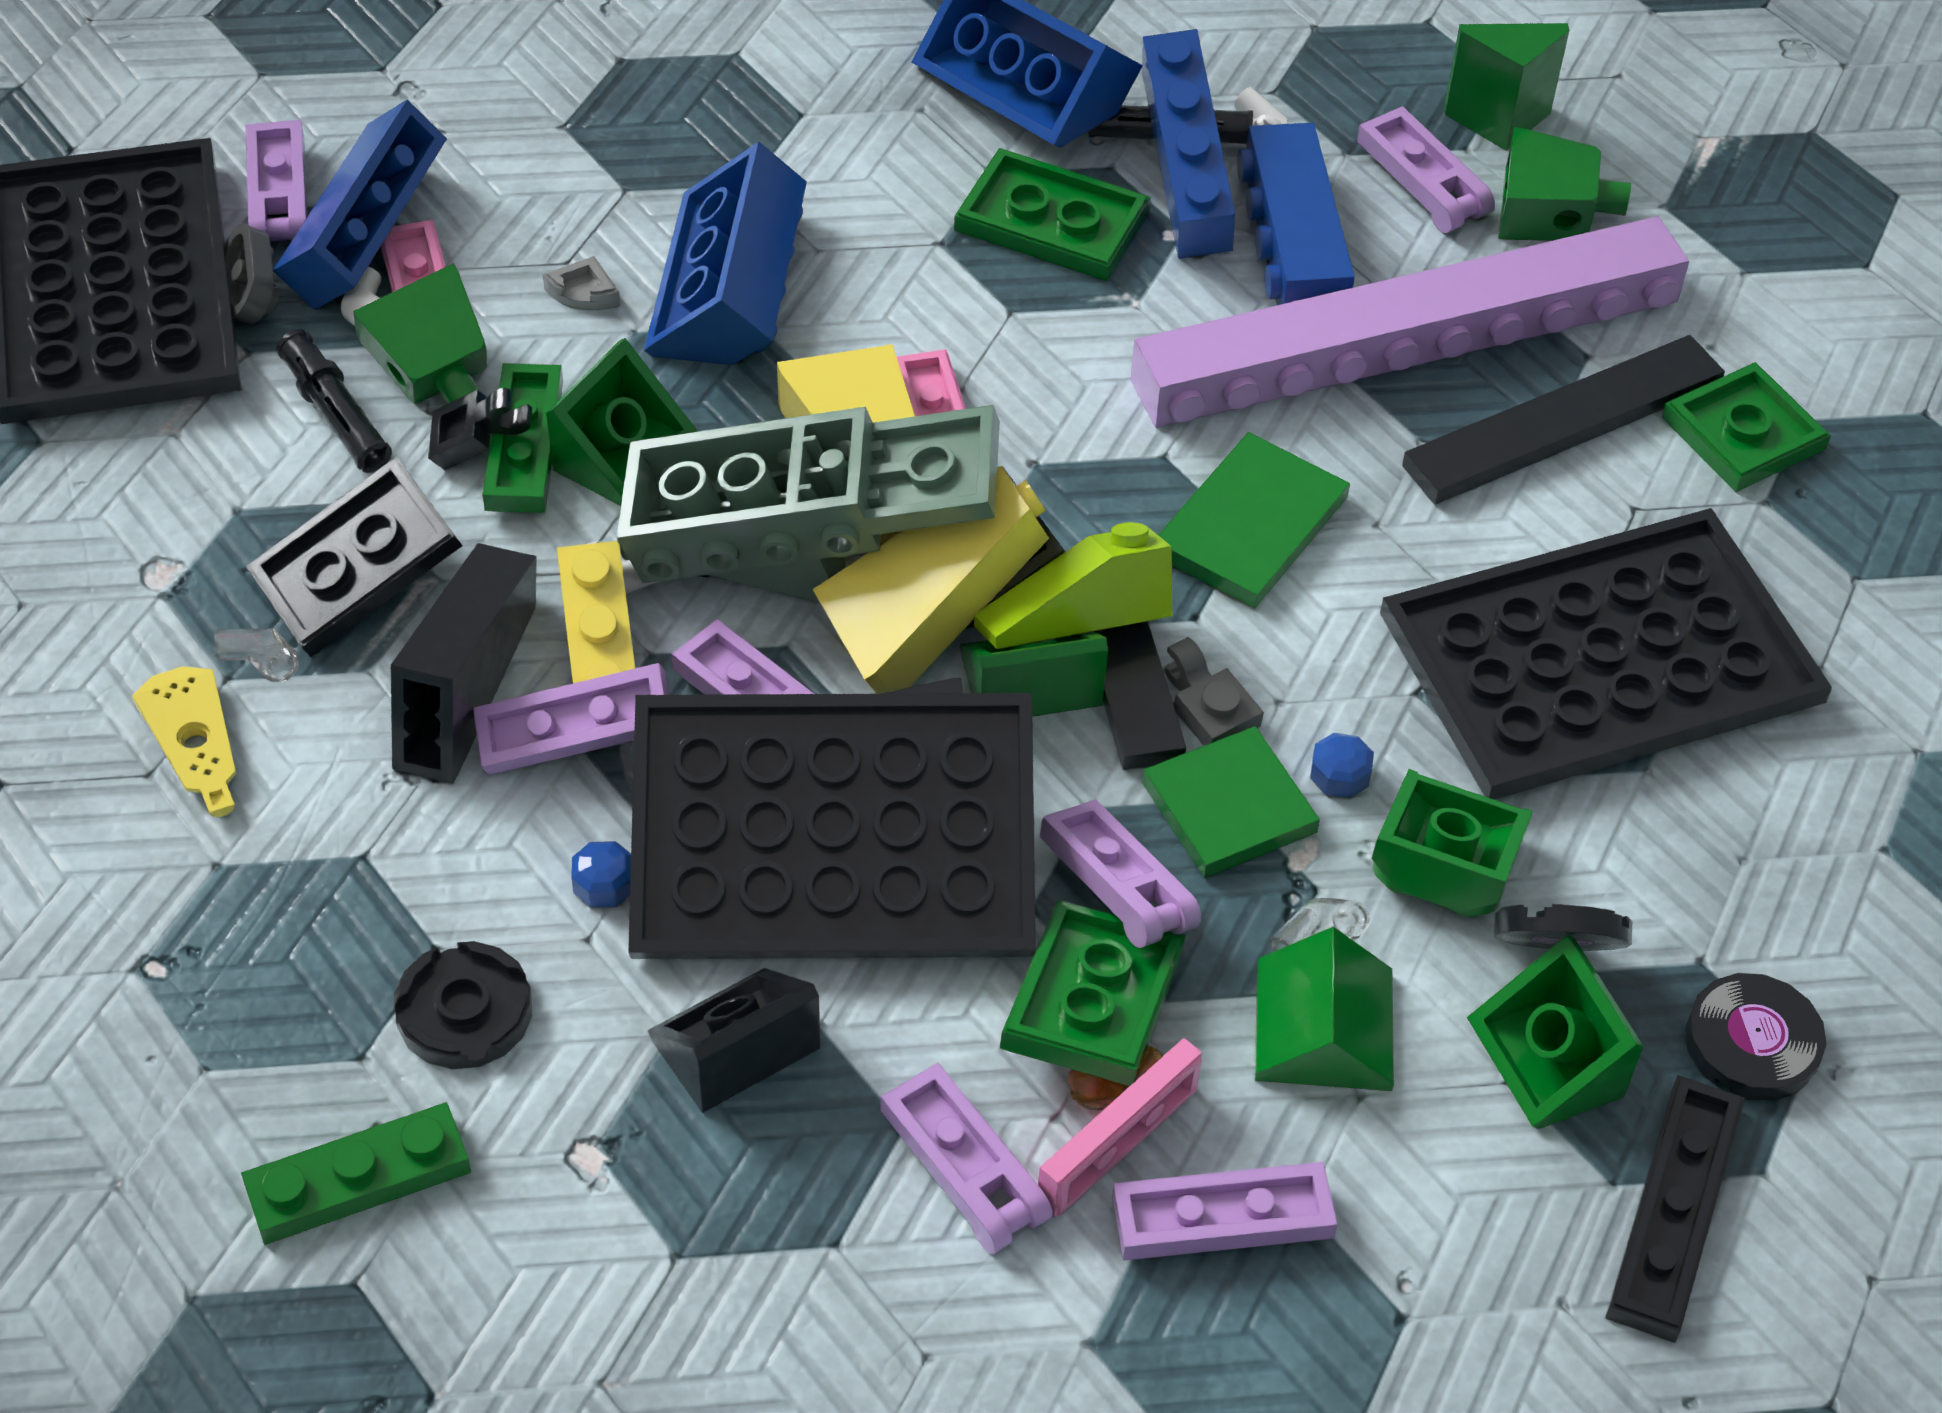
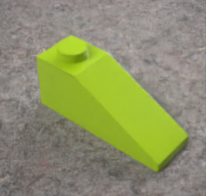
M1127 522L1114 525L1111 528V532L1086 537L974 614V627L996 649L1172 617V548L1144 524Z

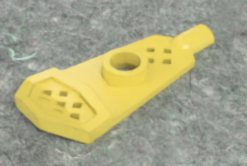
M182 666L152 676L132 695L135 706L148 724L184 789L189 792L201 793L211 816L222 817L233 811L235 804L227 784L236 775V769L213 669ZM192 736H203L207 739L203 745L196 748H186L183 746L185 741Z

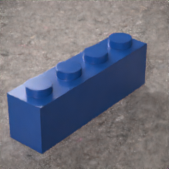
M1193 29L1143 36L1142 77L1177 257L1180 259L1233 251L1235 211L1198 30Z
M408 99L368 123L273 269V272L314 310L355 288L447 138Z
M1314 122L1249 126L1246 149L1238 150L1237 172L1240 183H1248L1246 192L1249 221L1257 220L1258 224L1255 232V247L1257 258L1259 260L1266 259L1267 262L1264 277L1267 298L1275 299L1276 304L1281 305L1353 288L1355 276Z

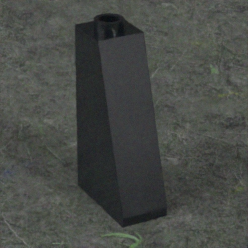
M477 543L391 664L393 770L454 783L477 735L473 708L492 703L536 608L537 556Z

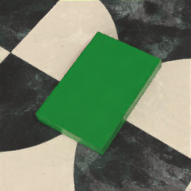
M999 148L955 214L954 231L1108 281L1148 215L1151 197Z
M1247 432L1158 536L1171 546L1173 566L1255 609L1347 499L1350 483Z
M1057 900L1002 1030L999 1049L1131 1086L1136 1081L1182 956L1186 935L1167 931L1163 933L1162 939L1159 942L1143 948H1137L1127 938L1123 922L1116 915Z

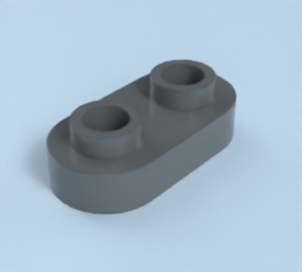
M242 223L232 231L224 248L232 317L246 324L253 325L262 317H268L277 303L278 287L274 285L272 266L274 249L270 246L267 232Z

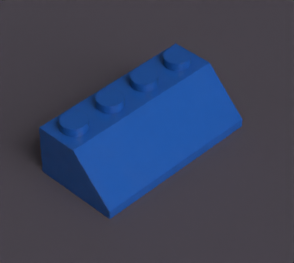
M943 0L911 61L916 66L1059 148L1117 115L1143 66L1024 0Z
M759 141L683 193L644 351L650 356L734 365L753 352L760 353L764 351L774 340L777 334L776 321L780 303L786 293L785 280L788 266L795 252L793 244L797 225L803 215L802 203L807 181Z

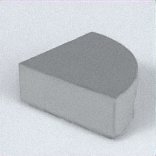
M595 256L543 274L545 291L553 299L566 306L581 310H605L620 306L619 291Z

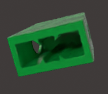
M1514 127L1505 167L1498 239L1554 241L1590 232L1595 212L1626 215L1631 183L1599 178L1601 151L1595 146Z
M454 263L353 311L356 336L360 343L413 403H420L440 393L446 404L475 390L480 391L472 377L482 373L487 368V348L460 274Z

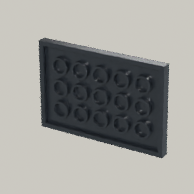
M211 138L0 165L1 424L242 390L234 319L231 310L216 163Z
M1712 508L1383 597L1380 615L1483 795L1494 800L1824 704L1827 702L1832 686Z
M1032 693L635 695L628 953L631 959L1034 957L1036 952Z

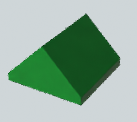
M1568 23L1459 24L1444 103L1445 115L1506 151L1510 148L1514 127L1532 130L1551 114L1570 31Z
M626 338L619 340L546 412L553 471L620 506L622 503L630 442L698 431Z
M1091 631L996 649L988 640L960 644L961 658L971 693H1032V717L1103 706L1108 646L1107 638Z
M1334 926L1258 958L1255 1081L1392 1091L1394 1085L1392 968Z
M1570 935L1563 937L1467 1017L1532 1127L1538 1129L1624 1098L1644 1047L1576 939Z

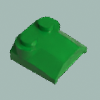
M1408 769L1377 837L1371 858L1373 860V872L1388 889L1395 893L1418 897L1449 908L1454 913L1465 917L1490 914L1500 905L1506 883L1533 811L1505 804L1420 775L1417 771Z

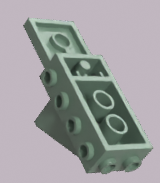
M994 405L873 423L865 406L630 442L617 529V543L620 545L621 556L624 560H630L642 583L667 582L679 578L710 575L820 603L812 589L844 569L847 556L880 551L881 534L995 518L1000 420Z

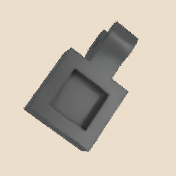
M1189 637L1167 648V652L1174 662L1164 666L1163 671L1169 681L1180 690L1175 696V711L1203 746L1254 726L1257 728L1261 727L1263 710L1228 668L1211 675L1202 651Z

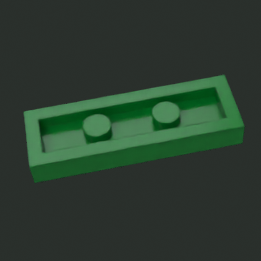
M502 364L499 389L508 388L512 391L510 409H517L525 404L532 406V421L529 430L522 434H492L482 494L485 511L546 512L552 468L546 412L561 398L563 387L562 365Z
M447 1102L241 1172L263 1243L267 1245L471 1173V1168Z

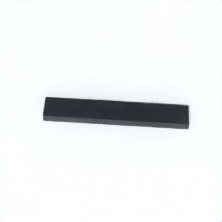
M1687 335L1404 452L1402 466L1436 505L1663 410L1665 403L1723 377L1725 371L1691 335Z

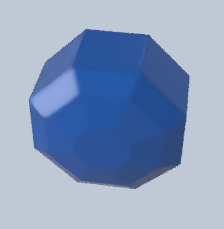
M1332 733L1315 743L1310 779L1325 795L1351 798L1369 787L1374 752L1359 736Z
M616 841L588 843L572 857L571 880L573 893L590 907H617L630 896L631 853Z

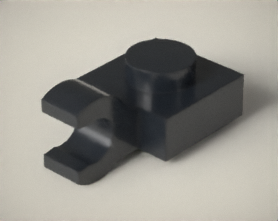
M501 388L493 391L488 397L475 390L432 412L428 459L443 470H446L488 450L491 434L518 435L526 432L531 427L532 406L525 404L520 408L510 409L512 391L508 388Z

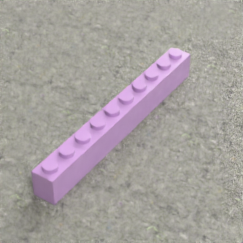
M1656 216L1134 339L1130 380L1155 428L1179 422H1189L1196 418L1233 409H1243L1250 405L1274 399L1297 396L1307 391L1341 383H1350L1357 379L1394 370H1404L1411 366L1444 358H1454L1465 353L1498 345H1507L1514 341L1547 333H1557L1568 328L1601 320H1611L1617 316L1646 309L1660 308L1678 302L1690 261L1660 217Z

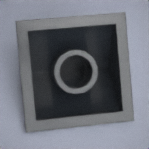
M763 968L647 1031L653 1044L698 1108L704 1113L820 1049L819 995L813 983Z

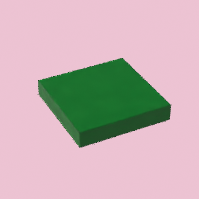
M1756 362L1665 403L1662 418L1735 492L1826 450L1831 437Z
M1256 726L1143 769L1142 784L1204 878L1318 832L1319 817Z

